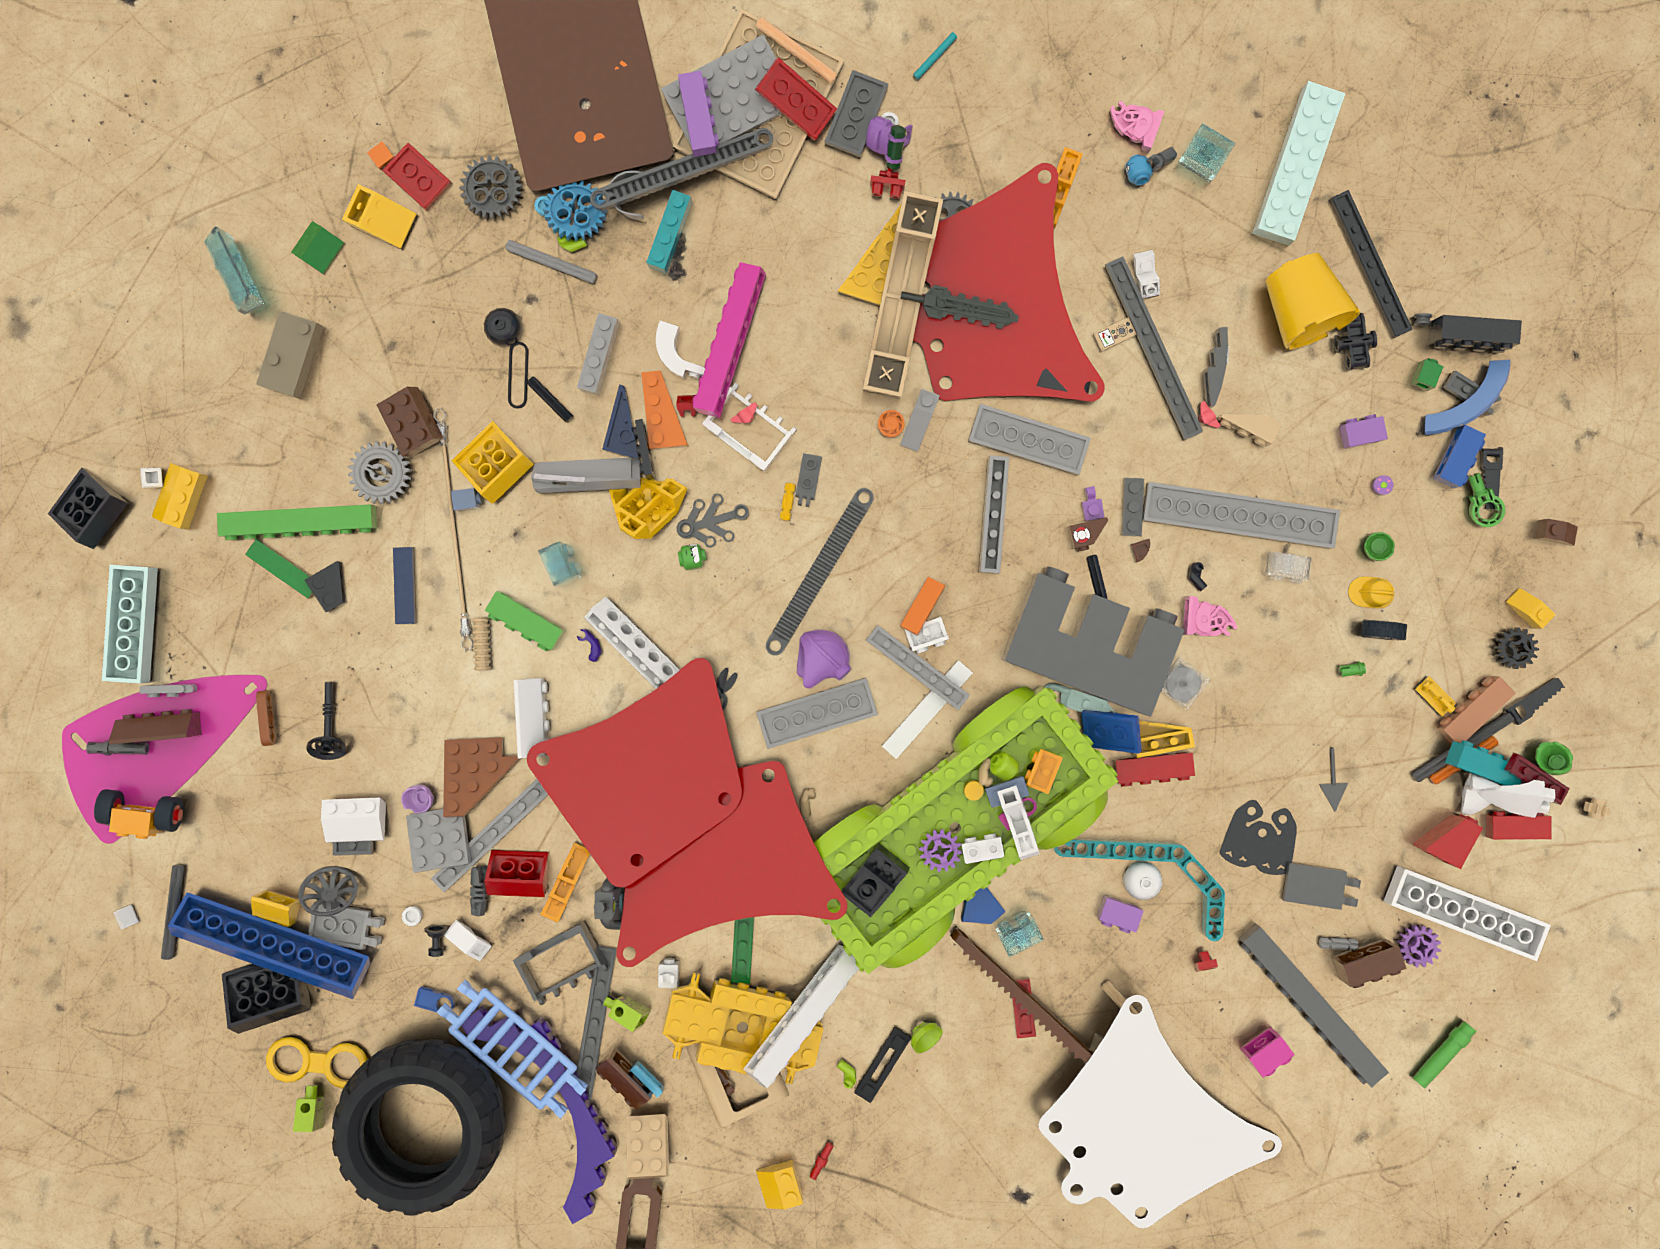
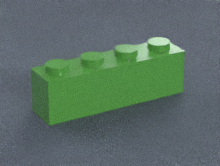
M501 591L495 592L484 610L489 613V618L496 622L501 620L506 623L504 626L513 632L515 630L521 632L522 638L530 642L531 640L538 643L537 646L546 652L548 649L554 650L566 631Z

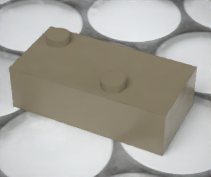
M279 311L256 385L301 399L323 326L317 322Z

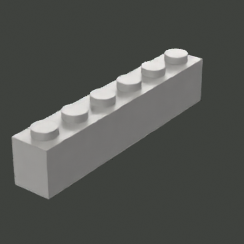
M990 455L988 457L979 573L999 574L1001 569L1009 457Z

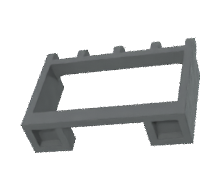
M584 921L513 960L534 1002L538 1000L540 1005L545 1004L543 996L550 992H553L555 997L560 996L558 988L568 982L572 988L577 987L574 979L586 973L587 977L592 979L594 976L591 970L601 966L604 971L609 969ZM580 933L596 963L540 992L525 962Z

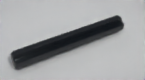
M1090 555L1086 559L1095 595L1107 599L1098 556Z

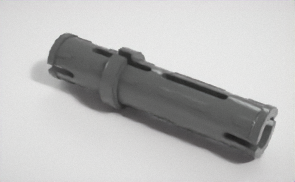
M109 740L105 742H88L86 751L87 754H104L105 756H110L111 754L147 755L149 743L109 744Z

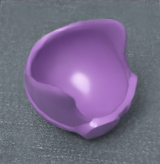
M812 630L804 632L800 637L797 674L803 678L805 688H812L827 678H836L840 681L852 670L849 665V649L845 641L836 633L827 630Z

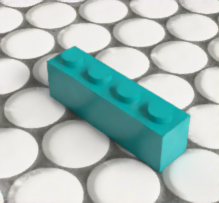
M672 190L646 261L649 268L667 274L693 203L691 196Z
M1464 740L1461 743L1452 742L1445 761L1446 764L1469 773L1477 774L1502 786L1521 784V780L1504 770L1509 758H1507V761L1503 760V755L1492 752V755L1488 754V749L1479 746L1473 748V743Z

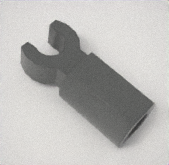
M1169 147L1158 154H1153L1146 162H1153L1155 167L1152 170L1157 171L1161 166L1176 159L1177 152L1173 147Z

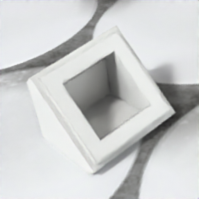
M140 468L142 488L153 489L163 487L161 468Z
M132 905L113 912L121 930L139 922Z

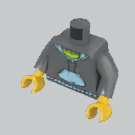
M607 878L602 886L595 891L594 917L595 919H600L601 924L606 929L620 930L625 887H616Z

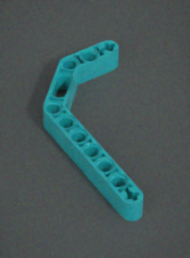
M1074 838L1065 843L1066 846H1071L1072 850L1070 848H1063L1061 851L1058 847L1053 848L1055 853L1062 857L1174 862L1203 893L1202 933L1214 942L1219 941L1223 937L1225 891L1188 849L1180 843ZM1080 843H1085L1086 845L1083 852H1077V846ZM1099 844L1105 845V850L1102 853L1096 852V847ZM1118 845L1124 846V851L1121 854H1116L1115 852ZM1138 846L1143 847V852L1140 855L1135 854V849ZM1157 847H1162V854L1155 856L1154 850ZM1181 848V855L1174 857V850ZM1194 862L1205 874V880L1202 883H1198L1187 871L1188 863ZM1217 888V896L1211 897V890ZM1216 907V915L1210 916V910ZM1213 928H1215V929H1216V932H1215V931L1212 932V935H1211V934L1209 933V931H1212Z

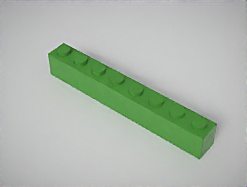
M371 504L217 513L218 536L225 537V540H237L238 536H244V539H256V535H263V538H276L275 534H283V537H295V533H302V536H314V532H321V535H333V531H340V534H352V530H359V533H370L371 529H377L376 506Z

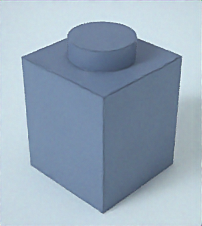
M475 488L451 491L454 511L480 509L482 495Z

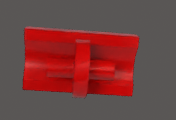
M890 168L887 171L880 170L879 176L871 175L870 186H872V196L882 197L883 188L891 189L890 198L900 199L906 180L896 179L899 173L891 172L892 169Z

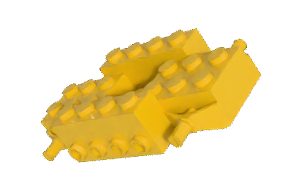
M693 972L689 985L672 988L662 1027V1034L674 1043L675 1046L672 1058L680 1059L682 1048L698 1043L695 1055L697 1063L747 1074L743 1070L790 1009L792 1001L784 992L775 991V994L769 993L766 988L757 987L752 989L749 988L748 984L738 982V985L730 984V980L719 978V981H713L709 997L698 988L701 974L697 973L696 976V973ZM820 1021L813 1027L811 1034L800 1044L798 1051L788 1060L786 1065L788 1072L785 1083L793 1084L796 1071L815 1067L824 1029ZM740 1022L747 1023L748 1028L745 1032L737 1030V1025Z

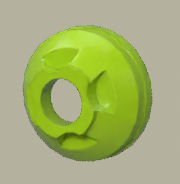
M926 1022L916 1026L912 1031L913 1035L911 1038L913 1050L916 1053H923L931 1049L940 1040L943 1033L942 1028L937 1023Z

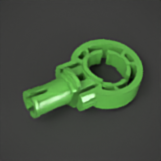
M1474 473L1473 476L1470 475L1468 479L1473 489V496H1469L1471 501L1469 506L1470 518L1474 523L1482 527H1493L1499 524L1504 518L1506 511L1504 502L1494 495L1492 488L1485 489L1480 473ZM1492 502L1495 510L1499 511V513L1494 512V515L1487 519L1481 518L1479 509L1483 504ZM1477 518H1479L1482 521H1485V523L1479 522Z

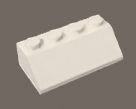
M544 678L514 680L518 758H527L529 750L534 745L549 740L547 739V732L550 730L549 720H546L549 705L548 701H545V693L548 691L547 682H544ZM540 753L538 756H545L547 754Z

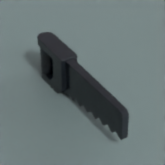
M1498 447L1497 449L1482 448L1480 466L1484 471L1482 475L1484 476L1485 489L1492 488L1494 495L1499 497L1500 473L1503 468V447ZM1487 456H1497V461L1489 462ZM1492 502L1485 503L1484 509H1495Z
M1554 678L1528 696L1515 701L1504 710L1512 715L1516 725H1520L1531 718L1535 710L1539 709V706H1543L1544 702L1552 699V695H1556L1565 686L1559 678ZM1520 706L1523 710L1522 717L1516 710V707Z

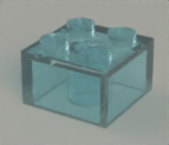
M1202 123L1178 163L1211 183L1236 143Z
M558 541L538 550L554 586L562 587L581 578L579 573L582 570L578 562H574L572 558L574 552L569 544Z
M1022 912L1015 916V920L1010 922L1008 920L1004 921L995 929L1009 957L1044 940L1030 912L1027 914Z

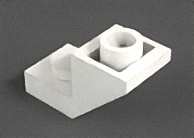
M1153 250L1134 254V272L1142 298L1160 295V279L1155 271V254Z
M455 920L444 934L448 940L465 954L478 961H481L492 947L489 942L476 936L469 926L458 920Z

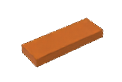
M928 577L901 623V628L918 636L945 589V585Z

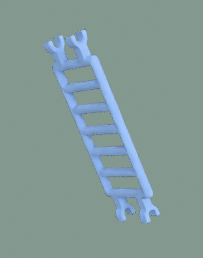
M464 980L457 990L468 996L472 1002L460 1016L452 1011L451 1007L446 1003L437 1011L440 1016L452 1023L448 1029L449 1033L537 1109L541 1110L547 1105L561 1119L568 1108L564 1104L559 1103L553 1096L566 1082L579 1095H582L588 1084L573 1074L577 1070V1066L491 991L483 988L480 992H477L467 980ZM486 998L494 1006L466 1037L458 1030L459 1027ZM499 1011L503 1012L508 1019L487 1044L480 1049L473 1041ZM514 1023L517 1024L523 1032L498 1061L495 1062L487 1054ZM528 1036L532 1037L538 1044L510 1075L502 1068L503 1065ZM546 1049L553 1056L531 1082L524 1087L517 1079L539 1053ZM560 1061L567 1067V1070L542 1099H538L531 1092L556 1063Z

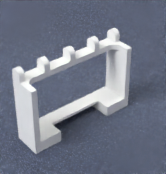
M735 383L732 388H729L724 405L733 395L746 406H750L749 400L753 395L749 393L744 399L735 392L739 386ZM766 405L761 410L756 408L755 412L785 434V437L765 462L713 423L714 416L708 415L702 423L704 427L764 472L797 430L793 427L789 432L779 425L783 420L782 417H779L775 422L764 414L768 408Z

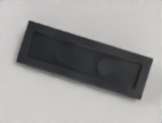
M643 419L635 420L636 427H633L634 437L638 438L639 445H636L638 457L641 456L642 463L639 464L641 475H645L647 480H652L655 477L646 426Z

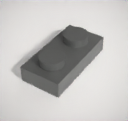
M373 841L333 843V856L373 854Z

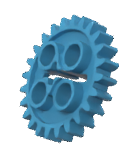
M582 180L579 185L576 182L572 185L566 184L564 187L561 185L559 190L552 188L553 195L547 194L549 200L544 201L546 207L543 208L544 214H546L544 215L545 221H548V227L552 228L554 234L559 232L560 238L566 235L567 241H569L572 236L575 242H577L578 237L581 236L584 241L585 235L592 238V231L599 232L597 226L603 227L602 221L606 220L605 213H607V209L599 211L594 209L591 204L589 206L583 205L586 202L591 203L590 196L597 189H592L591 183L584 186V181ZM596 196L595 203L598 205L604 204L603 196ZM566 198H572L569 202L564 201ZM572 212H575L573 225H570L573 220ZM562 215L568 216V217L565 218V219H560V218H559V217L562 216ZM579 220H586L585 223H578Z

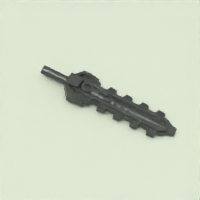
M934 285L924 296L901 292L900 299L923 303L922 306L929 318L942 320V317L945 318L949 314L953 315L954 320L960 321L961 317L967 318L968 323L973 324L975 320L982 321V326H988L989 323L996 324L997 329H1003L1004 325L1018 322L1019 318L1008 307L1006 302L995 305L992 299L981 302L977 296H973L972 299H966L965 294L959 293L957 297L951 296V291H947L948 288Z

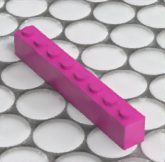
M740 262L734 272V282L728 290V300L722 309L721 322L717 324V334L715 340L711 343L709 358L705 361L704 374L699 379L698 392L693 398V408L698 413L718 418L721 416L766 277L765 271L760 266Z

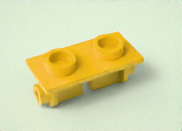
M1430 676L1415 689L1442 717L1447 712L1451 713L1455 710L1454 705L1456 702Z

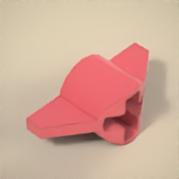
M1202 401L1200 403L1199 421L1203 424L1219 428L1221 425L1217 421L1215 413L1208 407L1205 401Z
M756 402L737 413V415L731 418V421L737 423L752 422L757 408Z

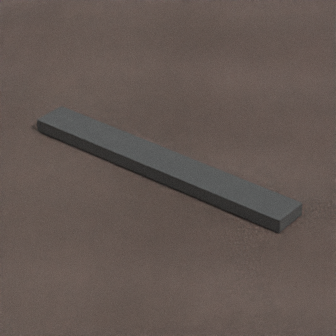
M598 945L597 947L609 969L604 971L600 966L593 970L594 977L591 982L576 1072L579 1079L588 1084L586 1088L589 1095L588 1100H592L596 1067L598 1065L607 1007L603 1003L610 993L617 951L615 947Z

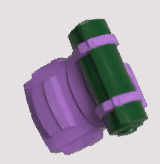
M880 116L874 117L870 120L867 130V147L881 155L884 154L888 168L899 169L903 161V147L910 143L913 126L909 124L904 128L900 125L892 124L889 119Z

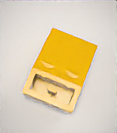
M358 184L342 220L356 229L401 249L417 214Z

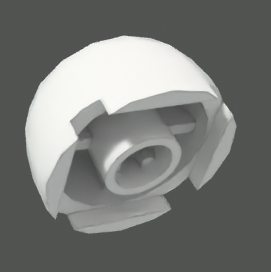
M1137 861L1130 864L1124 873L1123 885L1132 897L1139 900H1149L1160 892L1163 885L1162 875L1153 864L1147 861Z

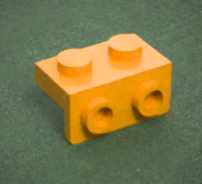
M1040 749V752L1035 751L1031 761L1035 763L1032 770L1028 769L1024 779L1027 781L1026 786L1049 794L1063 757Z

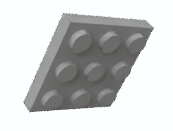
M443 809L406 815L413 873L471 863L465 817L445 818L443 817Z

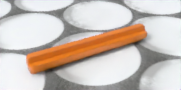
M1490 736L1477 746L1490 751L1498 746L1499 742L1494 736ZM1447 764L1430 775L1429 778L1433 784L1437 785L1461 769Z

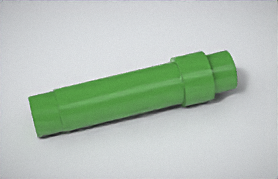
M1463 1021L1458 1028L1455 1027L1448 1034L1449 1037L1412 1078L1425 1089L1459 1051L1472 1041L1470 1038L1477 1031Z

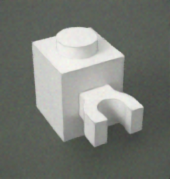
M664 958L663 961H660L658 967V988H676L679 986L680 961H675L674 958Z

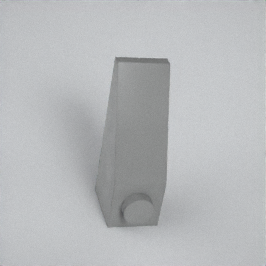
M921 389L900 446L918 452L940 395Z

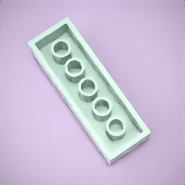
M110 565L102 681L150 683L158 568Z

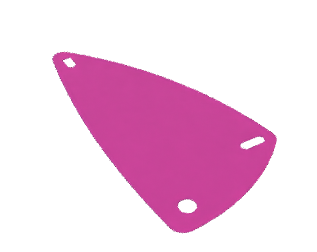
M224 675L165 684H195L198 690L190 693H179L177 697H167L166 693H160V697H147V694H140L138 692L102 706L67 725L62 731V752L67 780L81 814L95 835L106 844L114 843L121 838V836H116L115 832H109L110 826L99 824L94 818L95 802L102 790L121 791L124 795L125 805L156 807L162 796L171 797L217 751L256 703L257 691L266 690L267 681L263 676ZM253 682L257 688L249 695L245 694L244 689ZM192 709V713L200 712L202 735L142 741V743H149L147 755L111 754L110 756H105L104 754H87V751L82 750L71 738L72 733H77L86 744L88 742H105L110 738L115 720L123 719L122 715L135 714V718L142 717V713L154 712V716H161V712L173 711V714H180V710Z

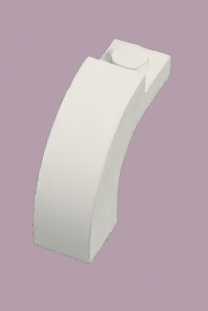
M660 321L656 332V347L665 366L682 379H685L687 372L689 373L688 376L700 379V376L704 374L705 367L684 361L677 354L676 342L680 332L679 327Z
M1017 786L998 791L1002 809L1009 823L1020 860L1040 854Z

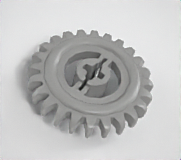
M375 441L373 447L371 443H368L367 449L361 446V453L355 452L356 459H350L354 465L348 466L352 470V472L348 473V476L353 477L349 484H355L353 491L360 490L358 497L365 495L364 500L367 502L371 498L373 504L377 503V499L380 504H384V499L389 503L392 502L391 496L399 499L397 492L405 493L401 487H409L404 481L411 480V477L407 476L406 473L412 470L405 468L410 462L403 461L406 456L402 457V455H399L400 451L398 448L394 450V444H390L387 447V442L384 441L380 446V443ZM375 459H385L390 463L393 474L391 475V470L385 465L379 463L370 465L369 463ZM368 467H370V468H372V469H375V470H378V471L381 470V471L383 472V474H385V475H387V476H389V477H386V476H383V475L380 476V475L378 474V472H376V471H374V470H371V469H369ZM366 470L369 471L372 479L379 482L389 481V483L379 487L373 486L366 478Z

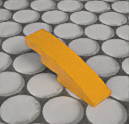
M1067 147L1064 148L1057 166L1058 185L1053 212L1054 228L1057 225L1083 153Z
M577 843L573 844L540 914L541 916L559 923L590 856L585 847Z

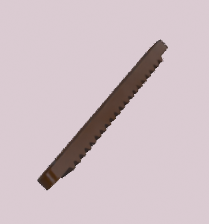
M956 927L952 931L950 936L964 950L963 955L969 954V960H975V966L981 965V972L986 970V976L993 977L992 982L998 981V987H1004V993L1010 992V999L1015 997L1016 1004L1022 1003L1021 1009L1027 1008V1014L1034 1015L1033 1020H1040L1039 1026L1045 1025V1031L1051 1030L1050 1036H1057L1056 1041H1062L1063 1048L1069 1047L1068 1053L1074 1052L1075 1059L1081 1058L1085 1063L1089 1061L1093 1052L962 930Z

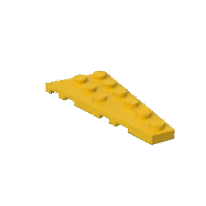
M901 204L837 292L880 306Z

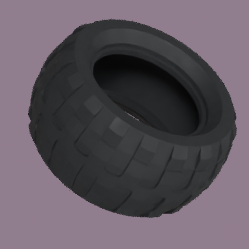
M413 1039L402 1041L399 1044L378 1051L355 1071L345 1084L339 1103L335 1108L332 1129L334 1130L332 1150L334 1156L338 1157L341 1175L345 1181L350 1180L356 1188L355 1193L365 1201L370 1199L378 1204L377 1208L383 1211L391 1212L395 1210L403 1212L404 1215L414 1216L428 1211L433 1213L445 1209L456 1201L467 1197L488 1175L500 1154L506 1126L500 1087L498 1083L495 1084L491 1077V1071L483 1061L480 1063L471 1055L472 1052L468 1049L448 1044V1041ZM419 1084L431 1087L447 1097L457 1110L461 1120L462 1143L459 1153L453 1158L435 1165L414 1164L394 1153L385 1142L379 1125V1108L385 1092L401 1085Z

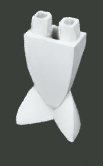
M1470 773L1463 788L1461 814H1475L1490 804H1494L1508 812L1535 818L1537 813L1548 814L1550 802L1555 800V789L1545 788L1544 781L1538 780L1520 785L1500 786L1482 776Z

